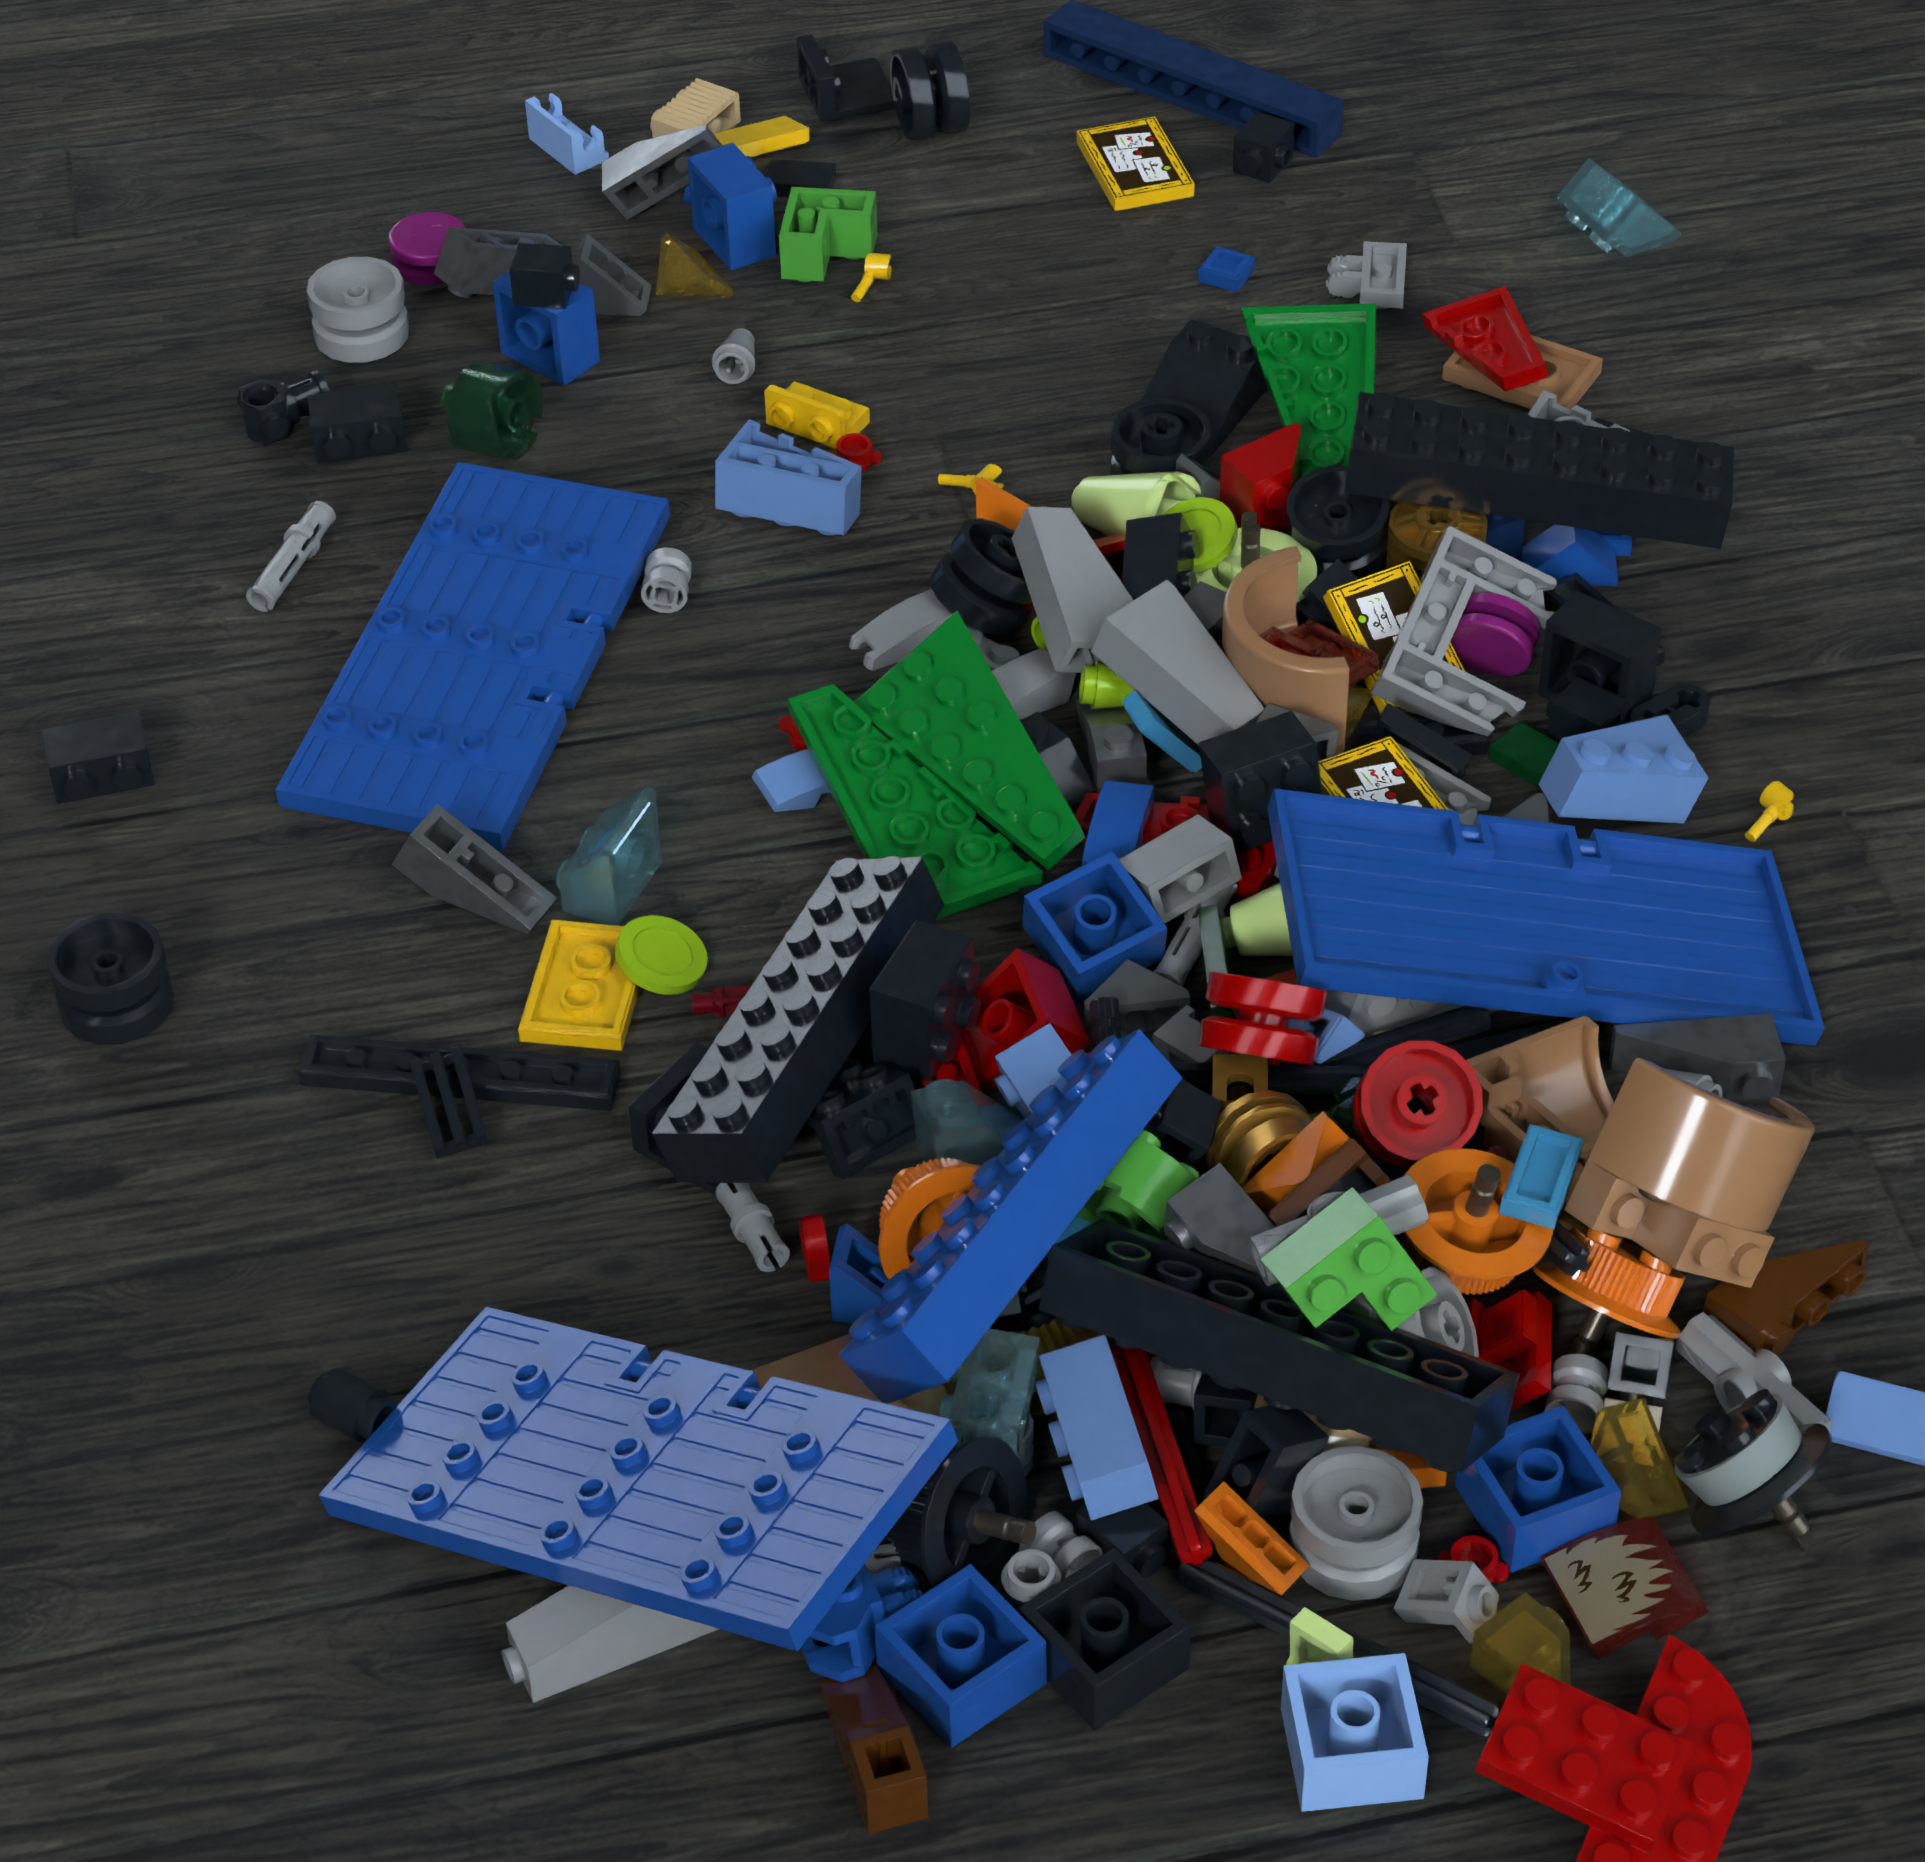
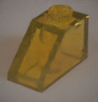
M1526 1592L1474 1631L1470 1667L1505 1697H1507L1521 1663L1571 1685L1569 1629L1553 1609L1541 1606Z

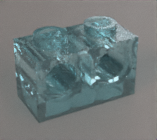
M988 1329L950 1378V1381L957 1382L954 1395L944 1394L941 1402L939 1417L951 1420L958 1439L953 1448H958L975 1437L990 1436L1005 1441L1016 1457L1017 1455L1019 1456L1038 1374L1040 1337L995 1329ZM987 1370H999V1371H997V1372H992V1371H987ZM976 1417H987L989 1419L981 1420L976 1419Z

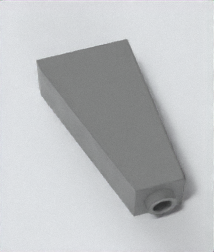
M1027 507L1012 536L1018 560L1055 672L1081 673L1083 665L1094 666L1096 661L1102 662L1091 650L1104 619L1132 602L1133 598L1071 508Z
M1165 580L1104 619L1091 652L1134 690L1138 691L1142 697L1196 744L1256 723L1265 709L1176 587L1168 580Z
M568 1585L506 1622L510 1647L501 1650L512 1683L517 1684L523 1681L534 1703L719 1629Z

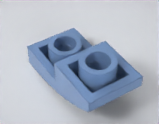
M808 749L775 760L755 770L752 775V779L774 812L815 808L821 794L830 793Z

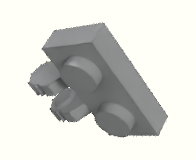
M1364 241L1363 256L1346 255L1343 257L1342 255H1336V257H1332L1327 267V271L1330 274V277L1326 280L1329 294H1332L1333 297L1338 296V298L1339 296L1352 298L1360 292V304L1376 303V309H1403L1407 243Z

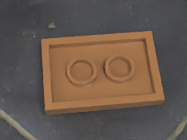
M1531 335L1546 364L1548 378L1523 387L1504 391L1454 352L1443 365L1442 380L1529 409L1533 407L1543 390L1557 395V404L1571 410L1601 374L1603 358Z

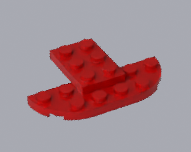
M1669 1635L1635 1715L1521 1663L1474 1772L1589 1825L1575 1862H1716L1748 1779L1752 1760V1740L1744 1709L1728 1681L1702 1653Z

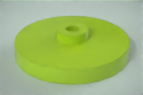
M1207 497L1187 499L1172 506L1163 514L1181 512L1189 528L1197 531L1201 552L1200 557L1194 559L1193 571L1195 573L1206 571L1221 563L1236 544L1238 527L1234 516L1224 503L1216 499Z
M647 915L631 920L621 930L615 945L616 961L622 972L639 987L657 994L676 995L693 989L702 979L708 963L706 948L698 935L683 923L664 916Z

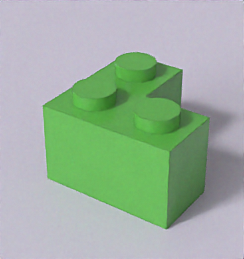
M791 187L779 234L781 279L797 280L800 282L824 281L830 256L854 260L866 258L868 253H873L878 235L876 191Z
M1353 1187L1260 1259L1285 1293L1315 1328L1360 1294L1364 1301L1392 1331L1437 1296V1293L1380 1216Z

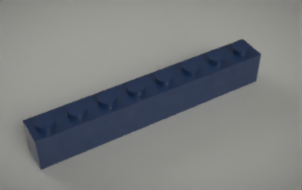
M1074 0L1068 1L1044 20V56L1239 130L1257 112L1294 123L1293 150L1317 158L1342 135L1343 99Z

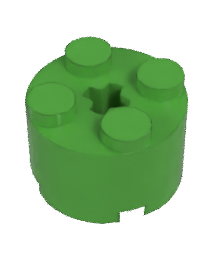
M1142 1130L1076 1216L1091 1223L1104 1218L1160 1240H1169L1164 1232L1166 1202L1197 1180L1200 1175L1191 1166L1177 1162L1173 1157L1162 1151L1158 1138L1150 1132Z

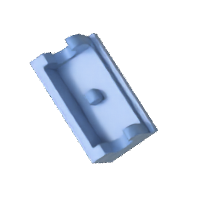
M553 93L549 94L550 109L548 112L541 107L540 101L535 96L525 100L529 139L576 175L609 159V153L604 148L602 131L592 125L590 130L592 137H590L563 116L562 104Z

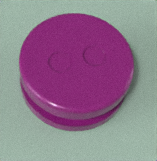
M423 212L410 215L392 227L388 236L391 263L398 268L404 281L417 285L445 283L434 275L449 227L466 228L458 218L441 212Z
M1473 593L1467 602L1450 642L1460 662L1467 667L1496 676H1514L1522 673L1529 667L1534 655L1535 644L1541 636V625L1531 610L1514 599L1494 593Z

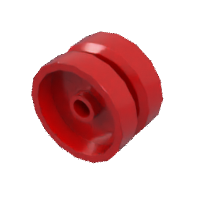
M1210 972L1205 998L1212 1005L1238 1010L1237 1017L1232 1019L1208 1016L1202 1019L1197 1046L1228 1051L1231 1054H1249L1268 1058V1064L1280 1065L1281 1061L1315 1066L1319 1039L1312 1032L1287 1028L1288 1018L1309 1022L1322 1019L1327 991L1260 978Z
M1409 1040L1387 1049L1370 1065L1361 1078L1352 1100V1126L1362 1148L1379 1164L1400 1173H1406L1417 1161L1435 1152L1462 1149L1474 1135L1483 1113L1482 1087L1473 1067L1456 1050L1435 1041ZM1410 1101L1420 1103L1424 1109V1114L1421 1109L1414 1114L1407 1104Z

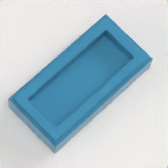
M1133 690L1122 700L1124 708L1144 736L1190 772L1197 773L1202 768L1200 751L1197 744L1142 697L1138 691Z
M1530 1124L1502 1197L1499 1214L1554 1230L1582 1153L1584 1139Z

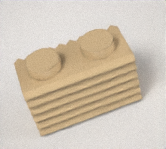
M696 78L695 82H691L690 87L686 86V89H681L676 98L672 97L671 102H667L666 106H662V109L659 108L653 113L650 123L653 138L706 125L713 134L732 129L741 121L739 93Z

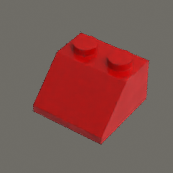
M1296 422L1221 455L1220 502L1230 509L1238 528H1241L1242 515L1253 511L1257 512V523L1261 528L1287 534L1286 506L1288 494L1299 480L1301 426Z
M1017 948L976 987V998L981 1001L980 1013L973 1028H966L961 1035L982 1092L998 1089L994 1079L1001 1074L995 1056L1049 1023L1071 1055L1078 1050H1083L1091 1043L1060 970Z

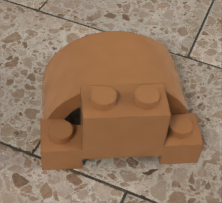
M1297 546L1284 548L1254 560L1243 568L1231 581L1223 604L1222 651L1264 708L1269 703L1335 724L1338 729L1335 755L1344 753L1349 667L1345 657L1319 658L1288 652L1294 649V644L1300 643L1296 620L1298 562H1301L1302 556Z
M1581 1016L1466 1060L1473 1067L1482 1087L1483 1113L1479 1121L1485 1127L1482 1148L1495 1145L1500 1146L1506 1151L1509 1161L1515 1164L1530 1124L1584 1139L1582 1153L1558 1218V1222L1568 1231L1575 1224L1584 1225V1223L1564 1209L1614 1104L1600 1063L1598 1048L1599 1026L1587 1016Z
M1636 1058L1564 1210L1592 1230L1633 1240L1676 1270L1751 1288L1758 1272L1764 1265L1765 1258L1775 1239L1766 1230L1769 1229L1815 1132L1814 1124L1806 1115L1782 1099L1771 1097L1769 1107L1774 1110L1771 1115H1767L1704 1090L1663 1069L1652 1061Z

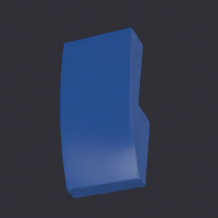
M1105 780L1088 831L1082 866L1111 851L1120 859L1143 846V829L1154 804V786Z

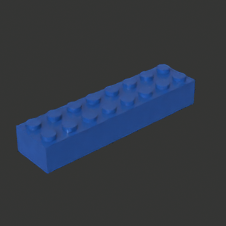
M1140 1029L1119 1039L1114 1034L1101 1041L1091 1052L1086 1054L1082 1049L1078 1050L1058 1068L1061 1078L1055 1085L1048 1086L1032 1100L1029 1107L1033 1112L1028 1119L1016 1124L1003 1136L1000 1143L1004 1149L997 1157L989 1159L975 1171L971 1177L975 1185L968 1194H963L956 1198L943 1211L941 1217L945 1222L937 1232L934 1231L928 1234L914 1247L911 1256L915 1260L908 1269L895 1274L882 1287L880 1294L884 1299L876 1309L873 1308L865 1312L850 1327L849 1333L852 1339L840 1352L839 1356L882 1403H892L950 1380L1183 1077Z

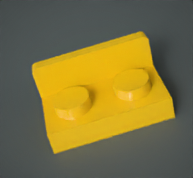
M794 381L787 389L771 384L764 390L766 424L835 449L836 442L840 437L851 433H860L870 423V408Z

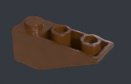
M1862 1239L1767 1259L1758 1272L1751 1288L1722 1281L1706 1294L1704 1313L1707 1316L1714 1315L1754 1352L1767 1349L1779 1355L1786 1349L1793 1335L1806 1325L1812 1327L1819 1323L1826 1315L1830 1305L1843 1295L1846 1297L1852 1296L1861 1287L1867 1276V1270L1864 1266L1869 1244Z
M870 1666L864 1676L845 1682H839L831 1678L818 1680L819 1688L868 1833L872 1834L929 1818L926 1772L910 1727L878 1666Z

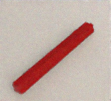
M1106 1336L1109 1347L1117 1362V1371L1150 1467L1166 1521L1168 1522L1178 1558L1182 1563H1191L1193 1566L1201 1565L1204 1559L1212 1556L1213 1547L1208 1534L1194 1511L1198 1507V1503L1147 1352L1140 1348L1126 1349L1118 1347L1108 1340L1109 1336Z

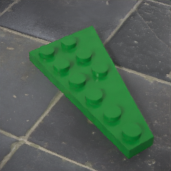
M1376 303L1241 307L1242 319L1283 428L1295 422L1301 426L1299 463L1301 476L1303 477L1313 470L1332 465L1348 466L1359 392L1375 393Z
M958 611L954 612L854 702L872 718L873 726L889 740L896 739L906 748V755L920 768L925 765L972 807L977 814L1048 871L1085 838L1081 826Z
M834 684L788 699V711L864 859H880L889 856H897L899 858L923 857L944 903L943 909L935 920L1018 892L1019 888L1042 883V870L1031 860L1026 863L1012 850L1011 842L999 832L994 834L976 818V811L925 765L920 768L906 755L905 747L896 739L889 740L873 726L872 718Z

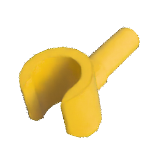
M868 253L866 255L864 275L851 295V299L854 302L861 301L869 287L873 284L874 279L890 280L892 267L889 265L890 254Z
M995 464L986 465L977 475H938L939 485L971 488L975 495L976 481L981 477L1001 489L1004 487V484L993 481L1002 473V469Z
M1780 781L1770 783L1762 792L1760 804L1766 809L1745 833V838L1749 842H1755L1777 818L1782 821L1792 816L1794 807L1790 801L1793 799L1794 793Z

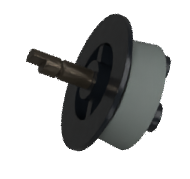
M1768 1389L1755 1392L1743 1403L1727 1412L1723 1408H1718L1702 1417L1694 1428L1698 1435L1674 1460L1675 1474L1700 1497L1691 1516V1523L1696 1531L1702 1535L1722 1534L1737 1529L1771 1511L1776 1519L1781 1521V1525L1798 1548L1803 1552L1807 1551L1814 1538L1809 1531L1811 1524L1802 1512L1797 1510L1796 1504L1789 1496L1813 1475L1826 1458L1832 1445V1435L1827 1427L1818 1423L1797 1426L1781 1396L1771 1394Z

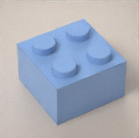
M1405 1653L1283 1666L1281 1712L1301 1812L1424 1799L1429 1755Z

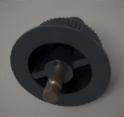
M990 1436L975 1437L958 1448H952L886 1535L889 1541L894 1542L895 1552H898V1557H901L904 1565L925 1573L934 1588L971 1564L995 1587L1001 1580L1004 1566L1016 1554L1019 1545H1030L1034 1541L1037 1531L1035 1523L1026 1520L1028 1502L1027 1483L1018 1455L1005 1441Z

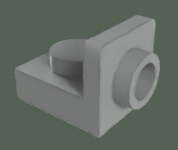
M1414 1559L1394 1610L1406 1623L1455 1625L1468 1643L1481 1644L1490 1622L1495 1617L1499 1594L1473 1561Z

